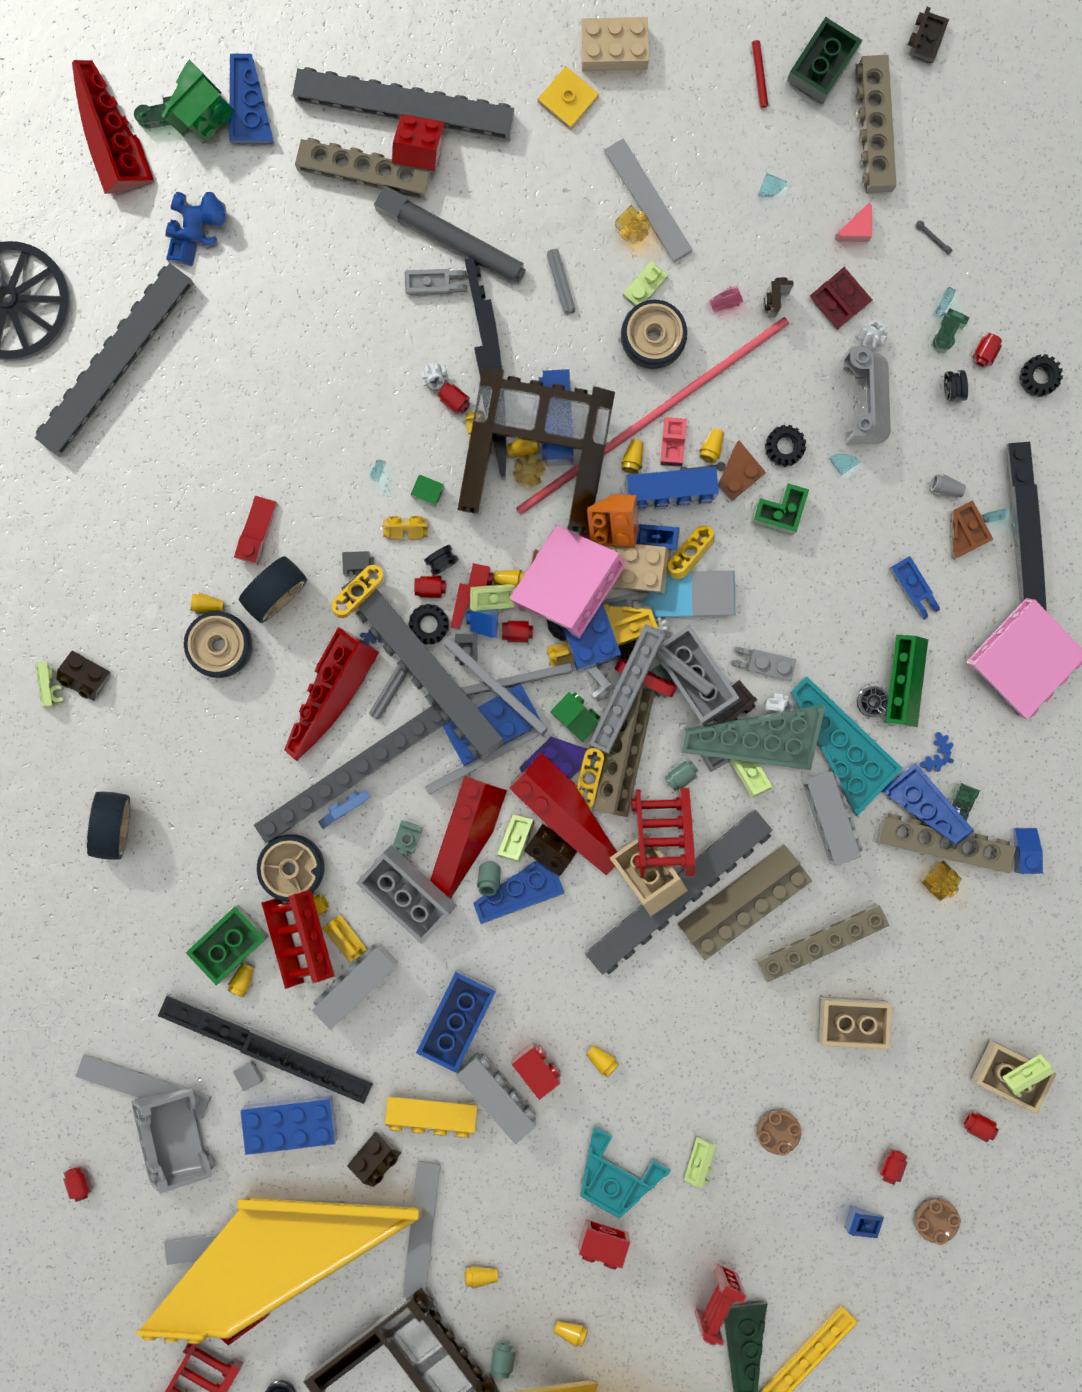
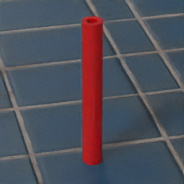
M755 40L751 43L760 108H765L769 105L761 43L759 40Z

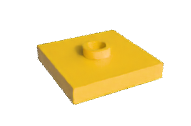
M565 66L540 95L537 102L572 129L599 97V93Z

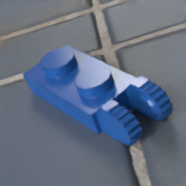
M910 556L890 567L912 605H915L917 612L923 619L928 617L926 609L920 602L923 599H927L934 612L940 610L938 603L932 595V590Z

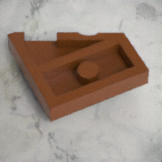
M740 440L736 442L718 483V486L731 502L766 474V471Z
M973 500L952 511L953 559L993 540Z

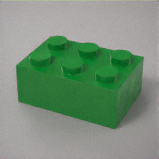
M236 905L198 940L186 954L215 985H218L269 936L239 905Z

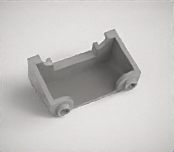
M851 346L843 356V368L852 370L854 379L865 378L867 413L860 414L854 419L853 430L845 433L846 445L883 443L889 438L891 432L888 362L885 357L867 347Z
M191 1089L132 1100V1109L147 1175L152 1187L160 1194L212 1177L211 1169H213V1162L211 1157L206 1156L202 1150L194 1115L199 1099L197 1093Z

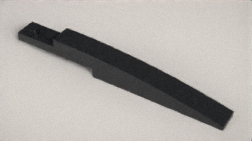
M473 258L465 259V265L482 346L474 347L481 380L482 368L502 369L492 301L491 299L482 301V299L486 298L484 286H479L478 278L482 277L480 266L474 263ZM484 389L483 394L488 413L492 390ZM503 390L499 394L495 422L506 426ZM494 434L493 442L501 480H505L506 436Z
M1030 441L1008 443L1006 447L1015 527L1013 538L1020 604L1026 598L1034 599L1047 612L1037 484L1034 483Z
M167 994L158 1013V1017L240 1050V1053L362 1104L365 1103L373 1085L372 1082L287 1043Z

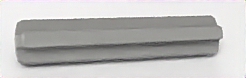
M551 249L547 251V257L564 313H570L575 311V305L558 249Z
M666 647L659 649L656 654L658 658L704 695L710 694L714 687Z
M397 666L371 708L370 716L380 719L408 672L403 673Z

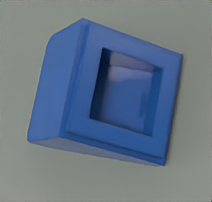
M171 239L166 260L192 266L197 245L188 240Z

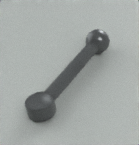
M922 220L917 221L916 227L927 233L947 254L953 251L950 246L944 244L934 235Z
M719 462L717 465L693 468L683 466L680 470L716 467L719 471H723L726 465L724 462Z

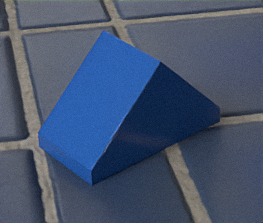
M639 524L636 544L677 550L680 528Z
M850 1206L844 1228L852 1236L878 1238L884 1217Z

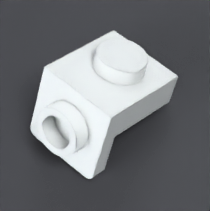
M600 665L587 670L600 686L591 695L593 699L597 696L601 699L610 691L607 688L611 685L606 679L608 673Z

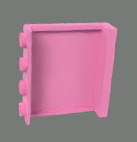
M556 526L553 532L549 534L542 549L537 553L530 568L526 570L519 585L513 590L510 600L518 609L521 610L523 607L567 628L572 635L580 638L627 563L618 552L560 526Z
M1026 598L966 663L972 669L977 670L1018 712L1016 714L1018 717L1028 719L1038 712V707L1043 702L1048 701L1053 696V691L1058 686L1068 680V675L1082 665V648L1036 600Z

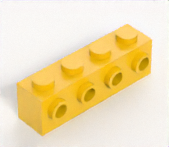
M388 1097L385 1126H388L390 1131L402 1132L403 1128L412 1129L411 1133L425 1134V1130L434 1131V1135L447 1136L448 1132L456 1133L458 1138H469L470 1135L475 1133L477 1106Z

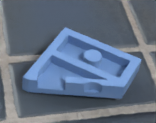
M366 790L360 794L357 791L346 797L347 802L343 805L338 802L328 808L330 813L319 820L318 823L324 829L338 818H341L370 799L369 794Z

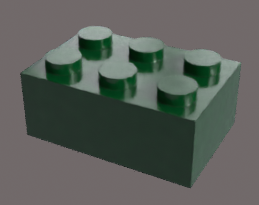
M825 17L789 72L787 81L824 104L859 50L863 40Z

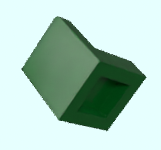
M419 475L410 495L414 499L437 507L445 487L442 483Z

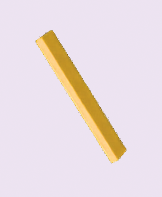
M840 1305L759 1392H793L856 1326L858 1320Z

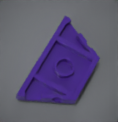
M550 737L519 768L522 772L542 752L571 779L581 770L587 749ZM593 752L592 755L588 756L593 758L597 753Z

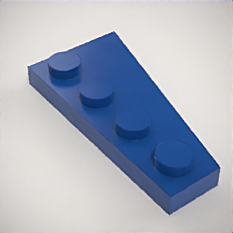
M230 53L229 105L235 111L229 119L230 143H274L253 55Z
M917 763L882 790L883 794L955 845H958L974 832L973 828Z
M535 861L501 884L495 895H484L473 904L480 924H484L565 893L559 876L540 862Z

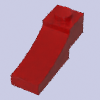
M259 496L254 497L234 558L258 565L277 505L276 501Z
M473 563L469 584H459L451 628L461 629L463 618L470 605V587L492 586L494 573L490 572L491 568L489 566Z

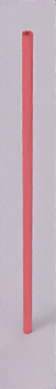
M785 317L780 319L606 443L604 456L789 325L788 320ZM579 463L516 507L520 515L577 476Z

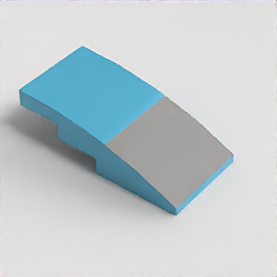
M690 571L682 579H673L668 572L665 595L648 593L649 598L642 600L643 606H651L654 618L736 615L735 571Z

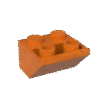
M613 494L588 507L587 513L591 541L604 546L635 547L639 533L636 495Z

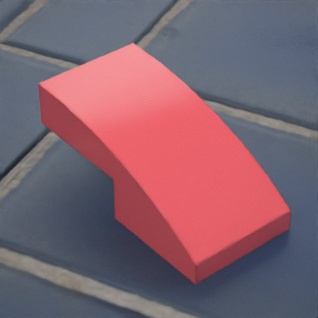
M664 418L660 465H683L687 419Z

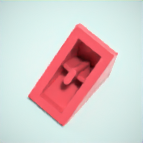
M868 203L837 233L835 237L837 242H869L872 237V205Z

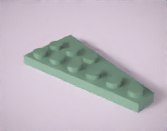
M824 705L685 728L680 750L682 753L811 770L825 707Z

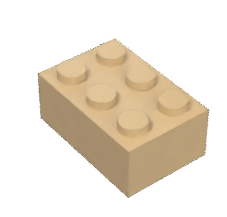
M648 17L581 18L582 71L647 70L649 62Z
M636 544L635 547L604 546L618 552L627 563L611 589L665 595L668 576L667 564L670 560L671 550L666 547Z
M647 833L643 834V838H650ZM637 838L611 856L610 860L648 914L652 916L688 890L672 866L645 867V878H640V869H635V856L639 855ZM644 847L645 858L664 857L657 847Z
M821 997L819 1043L822 1046L890 1049L892 1004L888 1001Z
M990 1040L971 1080L1038 1114L1057 1073L1054 1072L1040 1082L1031 1085V1091L1027 1088L1021 1091L1022 1096L1018 1097L1014 1095L1002 1077L1030 1059Z

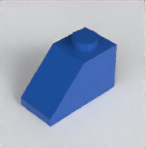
M498 609L467 611L466 625H470V632L497 638Z
M1014 828V847H1016L1014 873L1043 874V850L1037 828Z

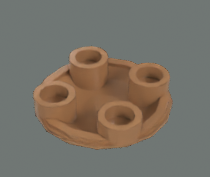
M783 1110L772 1111L765 1114L759 1121L757 1138L765 1150L784 1156L789 1154L799 1144L801 1126L791 1113Z
M933 1199L925 1202L919 1208L915 1221L918 1233L925 1240L938 1245H944L947 1241H950L957 1234L961 1223L957 1209L943 1199Z

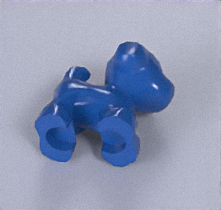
M176 192L171 202V210L182 214L183 227L180 226L177 220L171 219L167 224L165 236L168 238H184L191 242H199L205 246H214L217 238L215 236L210 238L204 236L203 224L222 226L226 220V205L213 192L204 193L198 206L190 205L186 201L187 196L184 193Z

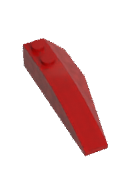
M73 60L74 84L81 122L104 193H125L152 183L154 178L140 140L136 134H132L127 126L129 121L126 116L120 114L116 107L118 103L114 96L112 97L107 92V84L93 60Z
M340 627L337 628L314 672L317 673L314 684H309L307 692H310L306 704H302L300 707V720L298 723H294L284 751L293 759L299 760L338 719L358 691L360 685L364 682L379 651Z
M541 752L511 782L509 789L571 847L607 875L615 868L610 857L616 854L617 850L604 833L600 823L594 817L574 782Z
M464 776L430 879L449 899L452 898L492 835L507 792L505 789Z

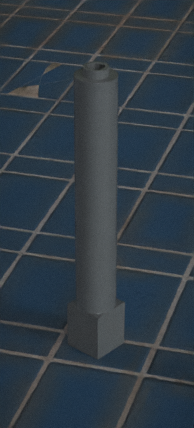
M385 185L374 203L376 211L398 223L401 221L469 259L473 258L474 262L513 283L516 280L520 281L525 274L526 269L523 268V262L410 202L408 197Z

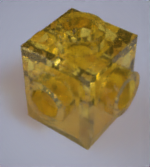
M630 205L615 220V227L619 230V235L626 242L630 241L634 244L637 240L641 242L649 234L650 223L648 222V216L640 210L638 212Z
M526 454L516 460L517 463L514 464L515 471L512 473L518 484L522 482L524 488L527 486L532 488L542 483L541 479L544 478L543 471L546 469L540 458L536 460L534 455L529 457ZM528 466H532L533 472L527 473L525 472V468Z
M943 860L928 871L921 883L941 901L947 896L949 898L953 897L958 892L959 888L957 886L962 878Z

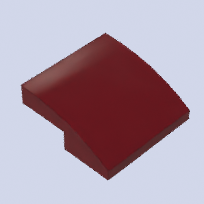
M845 267L810 295L837 329L841 328L873 301Z

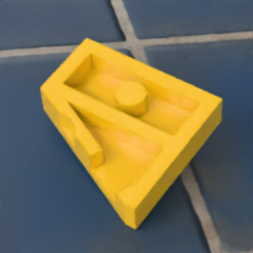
M604 604L618 646L637 640L645 624L658 629L651 609H634L626 606L622 608Z

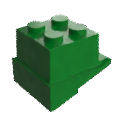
M189 59L176 80L178 85L170 100L166 101L163 105L165 109L161 116L182 136L190 128L205 142L207 139L212 138L216 130L231 118L235 110L221 96L222 92Z

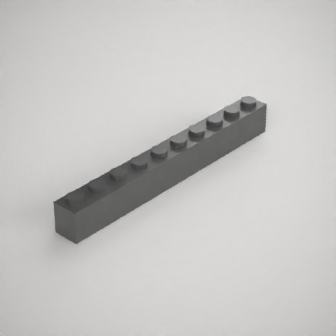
M309 67L304 69L297 68L293 88V97L297 102L400 120L401 114L435 119L445 122L444 129L510 140L515 116L514 108L506 103L495 105L490 104L489 101L484 99L473 101L468 100L467 97L462 95L451 97L446 96L444 92L434 91L433 93L424 92L425 90L422 88L412 87V89L403 88L402 85L397 83L386 85L381 84L380 81L375 79L364 81L353 75L342 77L331 71L320 73Z
M171 263L167 267L163 266L160 269L154 284L151 283L146 287L145 295L140 302L136 301L130 309V315L119 322L118 330L113 336H109L106 339L102 351L92 357L89 368L78 375L77 383L73 388H69L63 395L64 400L61 404L51 410L48 421L42 423L37 428V435L34 438L57 456H62L194 285L191 278Z
M353 578L351 581H349L347 584H345V585L341 588L342 591H343L355 578ZM368 580V581L365 583L366 586H367V588L370 587V586L368 585V582H369L370 580ZM360 586L354 587L351 591V594L355 597H360L364 593V589ZM376 589L355 609L357 611L355 615L363 624L366 622L371 627L369 631L376 640L381 639L385 644L383 648L390 657L393 655L398 660L397 665L402 672H408L412 676L411 682L418 690L422 688L427 694L425 699L432 707L437 706L441 711L439 715L446 724L450 722L455 728L453 732L460 741L464 739L468 743L467 749L475 758L478 756L481 760H484L503 745V738Z
M436 705L434 707L430 706L255 823L254 827L264 842L269 843L443 727L446 723L439 715L441 711Z
M753 809L695 858V876L685 877V868L678 873V876L688 890L652 916L648 914L641 904L589 948L585 955L602 975L606 972L608 975L618 967L617 962L622 958L627 960L636 952L634 948L638 944L645 945L652 938L651 933L656 929L661 931L670 923L668 919L674 914L676 917L686 910L684 905L690 900L695 902L703 895L702 890L707 886L711 888L720 881L718 876L724 871L726 873L732 871L737 866L735 862L741 857L745 859L754 852L753 847L758 842L761 845L771 837L769 833L773 829Z

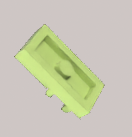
M651 261L627 288L623 296L636 306L648 300L668 277V274Z
M507 584L470 587V609L472 611L514 608L515 605L510 600L515 586Z
M46 661L37 662L35 668L41 707H50L52 702L58 703L63 700V697L55 698L53 696V691L61 689V686L55 685L49 688V679L53 678L51 666H47Z
M730 760L752 798L771 790L773 786L759 763Z
M512 815L498 852L499 857L520 863L535 824L533 819Z
M1039 1054L1002 1078L1014 1095L1021 1097V1091L1026 1088L1031 1091V1085L1050 1076L1054 1071L1046 1059Z
M696 1137L684 1178L686 1182L698 1188H703L704 1184H710V1181L705 1178L707 1172L713 1173V1169L709 1167L714 1156L715 1144L704 1138Z

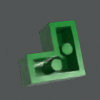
M788 483L784 487L780 504L760 498L757 501L751 523L794 535L799 526L809 489Z
M568 692L550 713L583 743L596 729L600 716L592 708L587 710L583 705L584 699L576 692L573 695Z

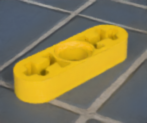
M700 526L696 528L669 560L667 567L670 577L673 579L686 577L713 545L715 538L711 527ZM689 549L697 550V553L693 556L685 554Z
M367 566L334 598L331 607L336 617H348L382 584L384 575L379 566ZM377 572L378 579L372 578L368 582L370 587L367 588L365 583L370 579L369 573L375 574ZM356 586L364 589V593L360 597H355L351 594L352 589ZM339 603L341 605L346 603V610L341 609L338 611L337 605Z
M593 746L589 747L585 752L577 784V790L581 796H583L585 788L589 789L587 798L591 801L586 802L589 809L595 801L605 759V753ZM597 752V756L601 759L596 760L594 768L590 767L592 758L588 755ZM591 772L595 775L596 781L588 784L584 781L583 775Z

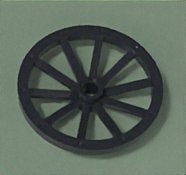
M4 241L0 242V253L18 252L21 254L8 285L6 284L0 263V344L7 313L9 312L22 349L0 350V360L16 361L36 356L49 348L57 340L67 323L71 299L67 280L62 270L50 256L26 243ZM29 255L37 258L48 267L16 287ZM53 274L60 296L20 294ZM7 294H12V299L8 303H3L4 297ZM21 302L60 304L53 326L23 306ZM16 310H19L48 331L47 334L29 346Z

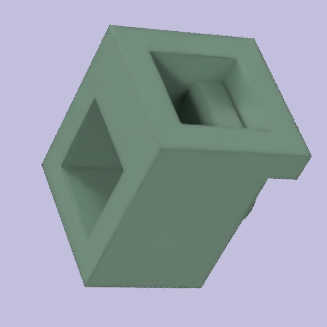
M401 820L393 846L397 847V851L409 856L410 852L415 853L423 827ZM404 835H409L411 837V841L409 843H405L403 841Z

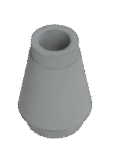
M943 473L941 475L936 474L931 483V491L935 492L936 495L963 497L966 490L965 484Z

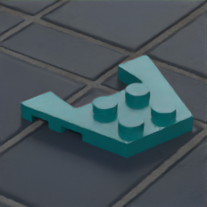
M594 1126L580 1197L620 1219L641 1200L640 1198L649 1190H652L661 1179L666 1177L671 1169L653 1159L642 1179L636 1177L602 1157L612 1139V1135Z

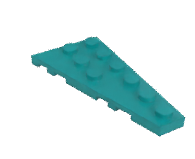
M805 676L790 693L799 709L824 705L825 710L817 744L833 774H837L841 789L855 816H858L903 768L816 684Z

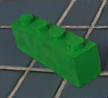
M896 634L885 723L918 727L929 639L913 635Z

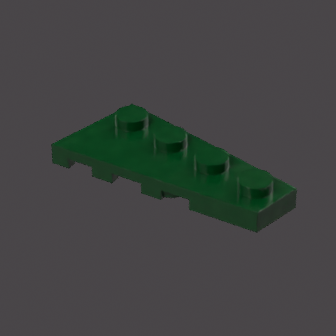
M767 1301L731 1306L724 1320L733 1392H758Z

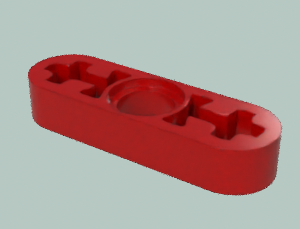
M619 658L614 669L622 674L628 660ZM648 671L642 683L668 697H673L677 689V685Z

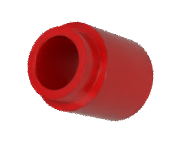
M986 333L981 338L972 355L975 359L974 362L984 368L992 366L1002 347V339L995 334Z
M447 382L437 394L440 402L456 415L459 412L463 414L470 406L468 402L470 397L455 384L451 385Z
M420 576V578H415V596H420V598H442V594H446V580H442V576Z
M508 620V623L502 622V640H507L508 643H528V639H533V625H529V621Z
M970 1112L963 1124V1128L967 1129L968 1133L986 1143L989 1140L993 1141L999 1131L996 1128V1122L978 1112L976 1114Z
M891 1149L889 1154H886L879 1173L883 1176L882 1180L893 1185L896 1182H901L908 1163L906 1161L908 1156Z
M81 1166L63 1172L65 1176L63 1181L69 1199H74L75 1202L88 1198L87 1194L91 1192L86 1173L82 1171Z

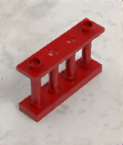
M680 788V797L672 800H641L640 789L636 790V798H632L631 806L632 812H636L639 855L635 856V869H640V878H645V867L681 866V868H685V877L695 876L696 864L689 788ZM676 808V811L680 810L681 816H677V818L642 819V809ZM678 827V829H682V835H679V837L643 838V828ZM679 846V849L683 848L684 854H680V857L645 858L644 847Z
M311 889L289 895L290 902L283 903L276 898L262 902L285 989L305 983L303 977L307 976L311 977L312 983L335 977ZM285 912H293L296 924H288ZM298 932L302 945L295 947L291 934ZM297 955H305L308 967L300 968Z
M717 1263L714 1269L718 1282L705 1310L702 1311L696 1308L694 1313L703 1341L712 1346L716 1344L723 1346L724 1340L720 1331L732 1304H735L736 1301L743 1304L746 1293L738 1273Z
M188 1343L183 1350L186 1356L165 1392H183L174 1387L180 1375L209 1392H228L243 1362L236 1358L232 1365L230 1363L225 1364L196 1347L197 1344ZM192 1355L220 1371L222 1376L225 1377L222 1383L214 1384L185 1367L190 1356Z

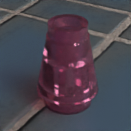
M729 286L709 301L713 311L716 312L738 307L743 302L737 286Z

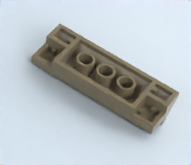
M782 845L677 924L702 958L707 960L811 883L812 880L795 856L785 845Z

